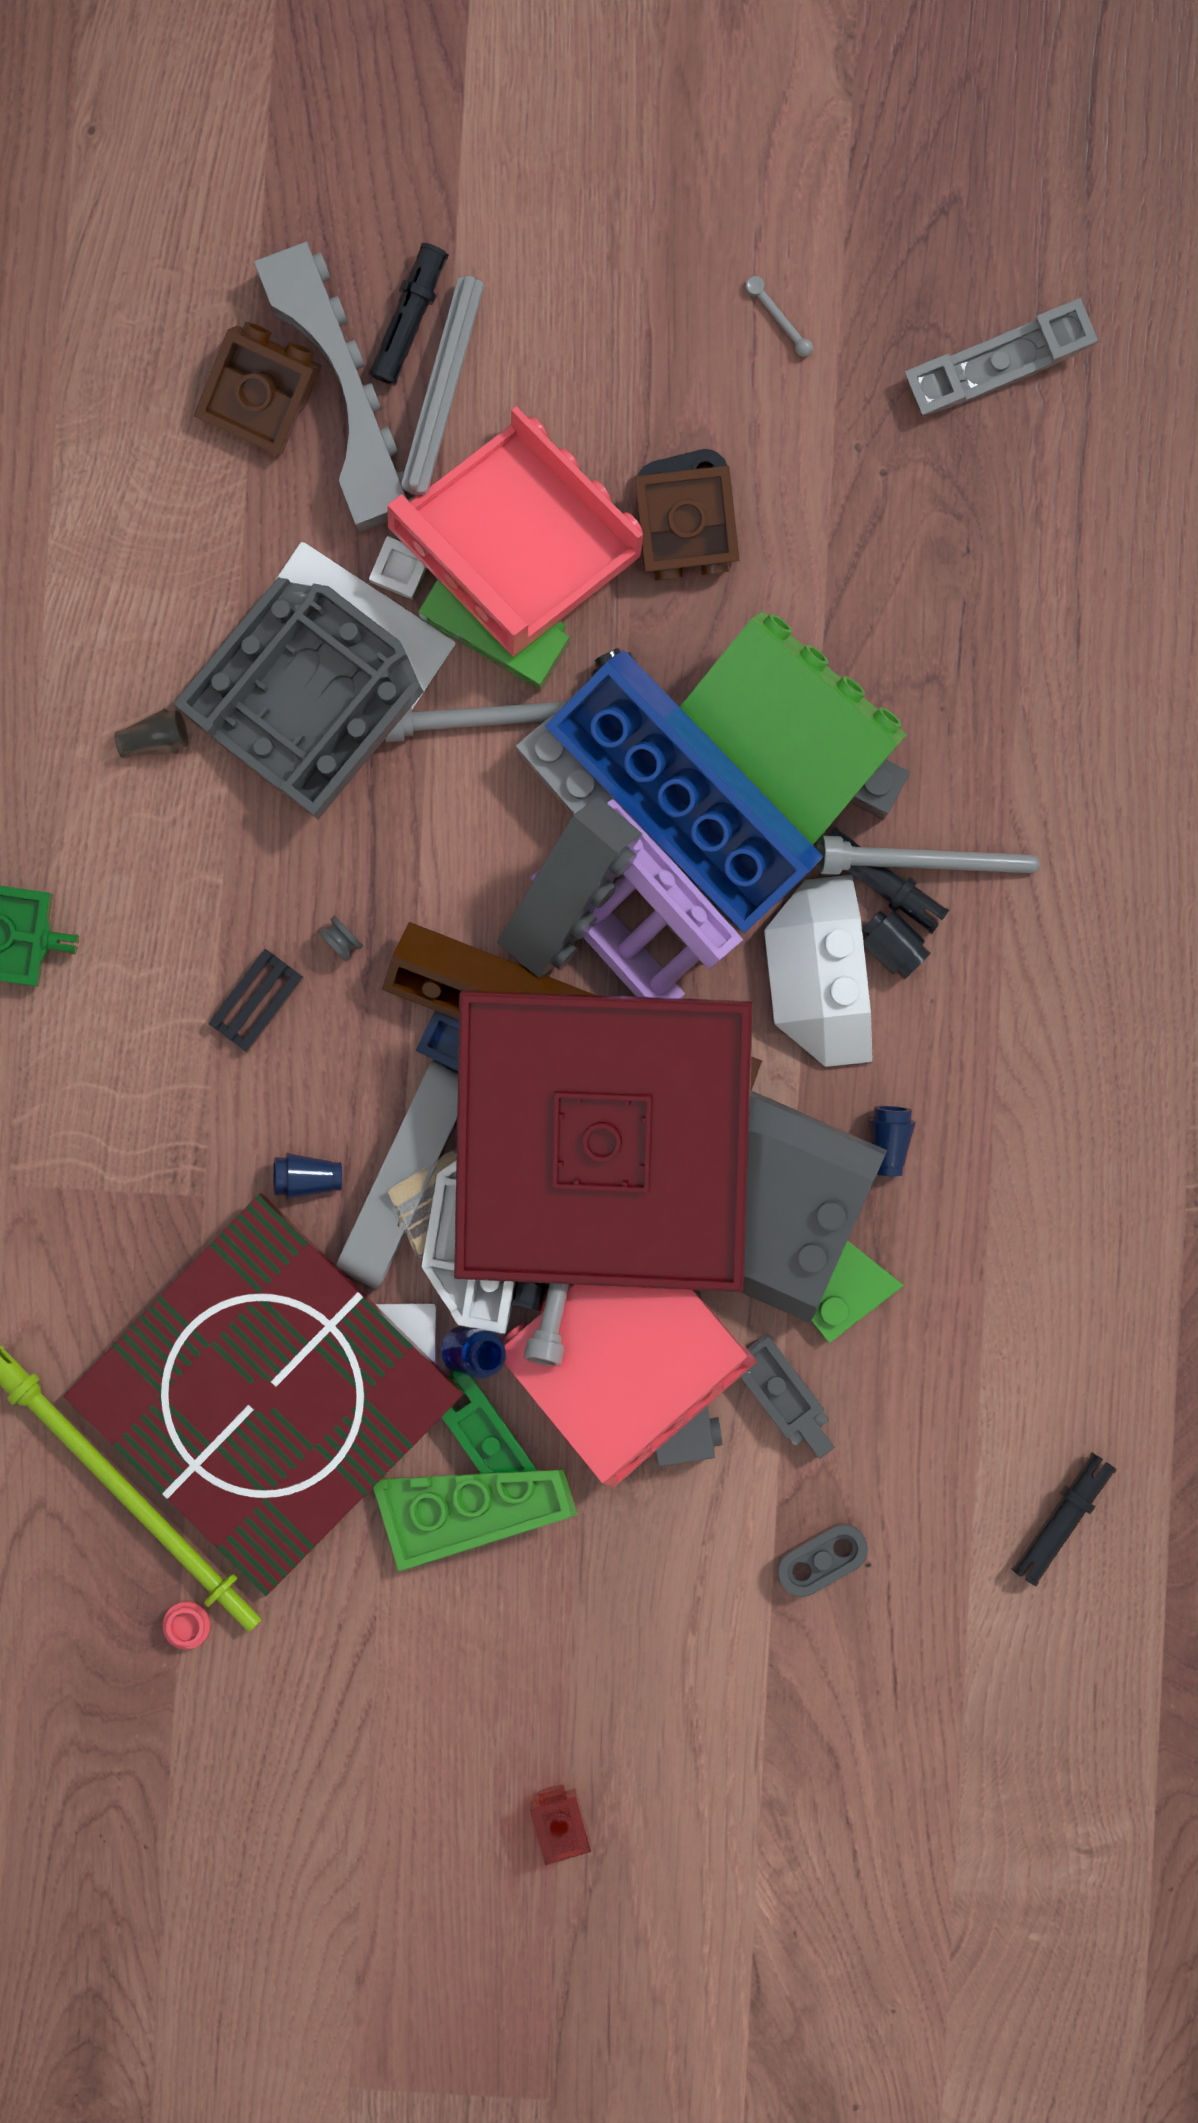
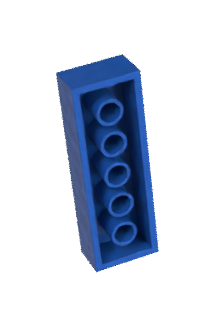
M625 650L608 660L545 725L555 738L744 934L823 858V855Z

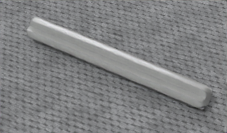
M467 275L466 277H459L457 280L401 481V488L415 496L425 495L429 490L483 294L484 284L474 276Z

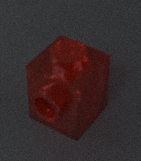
M556 1785L537 1792L538 1799L530 1801V1813L545 1865L590 1853L591 1840L576 1788L566 1791L564 1785Z

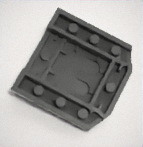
M278 577L173 705L201 730L301 809L319 820L424 691L403 645L396 637L329 586L315 583L312 586L303 585Z
M750 1090L744 1290L742 1293L811 1323L887 1150Z

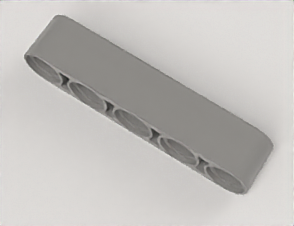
M432 1060L336 1264V1267L346 1276L376 1290L380 1288L407 1231L406 1227L410 1225L417 1210L415 1207L420 1203L425 1193L427 1181L436 1162L441 1158L457 1124L458 1071L435 1060ZM428 1167L419 1192L397 1205L401 1214L412 1208L410 1213L401 1218L389 1190Z

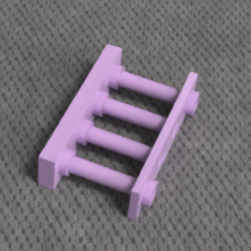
M613 798L607 804L643 834L632 850L637 854L634 862L614 883L617 888L610 899L601 908L598 909L596 907L593 915L597 920L583 938L636 997L682 998L685 993L676 982L699 960L708 969H711L743 939L654 839ZM540 869L530 877L532 881H534ZM637 889L655 910L630 933L612 912ZM668 924L687 946L662 968L644 947Z

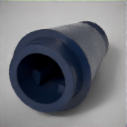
M898 1106L874 1107V1116L869 1118L871 1143L887 1150L877 1175L893 1177L903 1175V1167L905 1166L916 1121L911 1120L912 1109Z
M286 1153V1157L274 1158V1195H285L286 1200L332 1191H341V1162H332Z

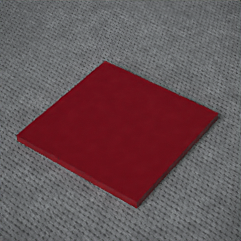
M462 990L459 1001L454 1279L743 1292L753 1001Z

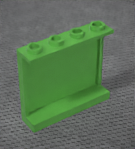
M761 611L750 619L680 708L797 830L814 845L888 756L904 740L907 734L900 729L902 723L892 712L883 707L877 709L864 698L865 691L857 682L847 676L841 678L827 666L829 661L822 652L811 645L804 647L790 635L792 629L782 618L772 613L767 615Z

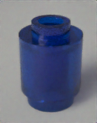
M458 1326L450 1330L442 1342V1359L450 1370L477 1378H487L498 1372L506 1359V1350L498 1335L488 1330Z

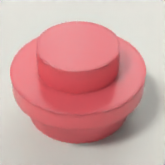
M183 1601L173 1605L163 1619V1633L170 1644L179 1649L188 1650L198 1647L206 1640L211 1628V1621L207 1611L201 1605L192 1601Z

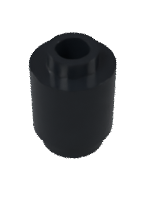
M880 910L862 928V932L867 936L863 940L864 947L892 975L897 972L904 980L931 954L923 945L926 941L895 910L888 916Z

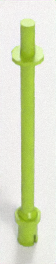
M0 1345V1386L9 1394L7 1400L13 1406L16 1404L27 1406L210 1593L204 1601L207 1607L217 1600L250 1632L262 1618L230 1587L238 1577L235 1574H231L223 1580L41 1394V1386L38 1384L41 1379L35 1373L29 1375L5 1350V1347Z

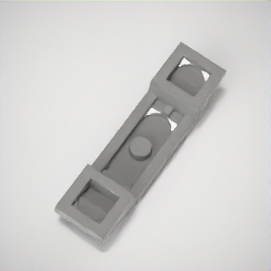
M1080 297L1036 316V320L954 355L949 356L948 353L905 371V376L923 417L979 398L1043 371L1097 344L1098 339Z

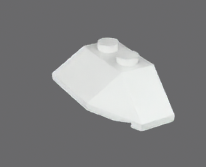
M852 875L806 879L764 930L774 1025L824 1067L872 1062L871 1008L861 917Z
M455 1161L437 1173L422 1269L451 1311V1315L458 1325L505 1334L517 1282L454 1279Z

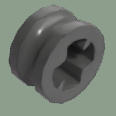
M334 915L330 919L331 926L328 929L321 927L317 932L347 962L351 959V950H360L363 945Z

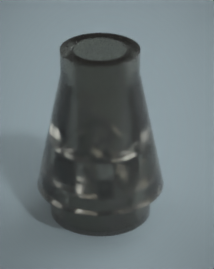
M164 708L125 729L115 731L114 734L118 753L123 759L131 756L178 754L179 748L188 746L186 725L178 710L168 712Z

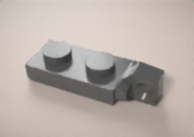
M766 1333L747 1348L758 1362L747 1370L741 1378L786 1438L789 1437L795 1446L805 1439L820 1459L835 1448L820 1428L829 1419L823 1413L824 1408Z

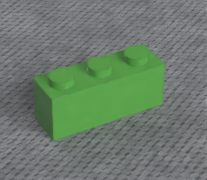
M437 580L418 611L420 618L540 691L570 644V636L564 633L567 626L559 621L516 656L512 657L439 580Z

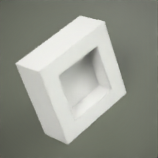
M387 536L369 581L413 600L427 568L401 541Z

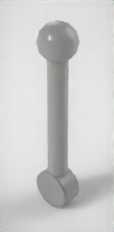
M758 276L750 277L746 283L747 293L760 299L795 343L796 353L801 357L809 356L813 352L812 342L808 339H803L764 291L763 279Z

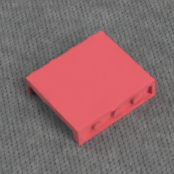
M517 406L511 410V425L430 486L425 495H419L409 502L401 494L387 505L388 528L512 657L516 656L641 557L643 531L638 521L630 513H622L611 502L610 495L604 486L596 480L590 481L579 470V465L574 456L565 448L559 449L548 438L543 425L535 417L531 416L528 418Z
M577 1284L572 1285L568 1289L558 1332L562 1336L561 1345L565 1346L560 1367L542 1365L523 1358L527 1339L533 1338L534 1330L540 1329L546 1300L540 1306L541 1311L539 1312L541 1314L530 1324L526 1325L523 1323L510 1331L503 1340L505 1346L496 1353L602 1484L611 1487L617 1486L758 1362L745 1346L738 1343L695 1290Z

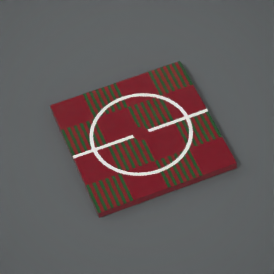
M260 1193L64 1395V1398L235 1567L267 1596L465 1392L284 1214Z

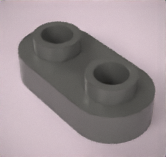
M840 1523L825 1529L787 1551L782 1556L778 1564V1577L782 1586L790 1594L799 1597L810 1596L858 1569L863 1564L868 1550L866 1539L856 1527L850 1524ZM847 1539L850 1541L851 1550L848 1554L840 1556L834 1552V1544L837 1540ZM804 1562L810 1566V1573L806 1578L797 1579L793 1576L792 1570L797 1563Z

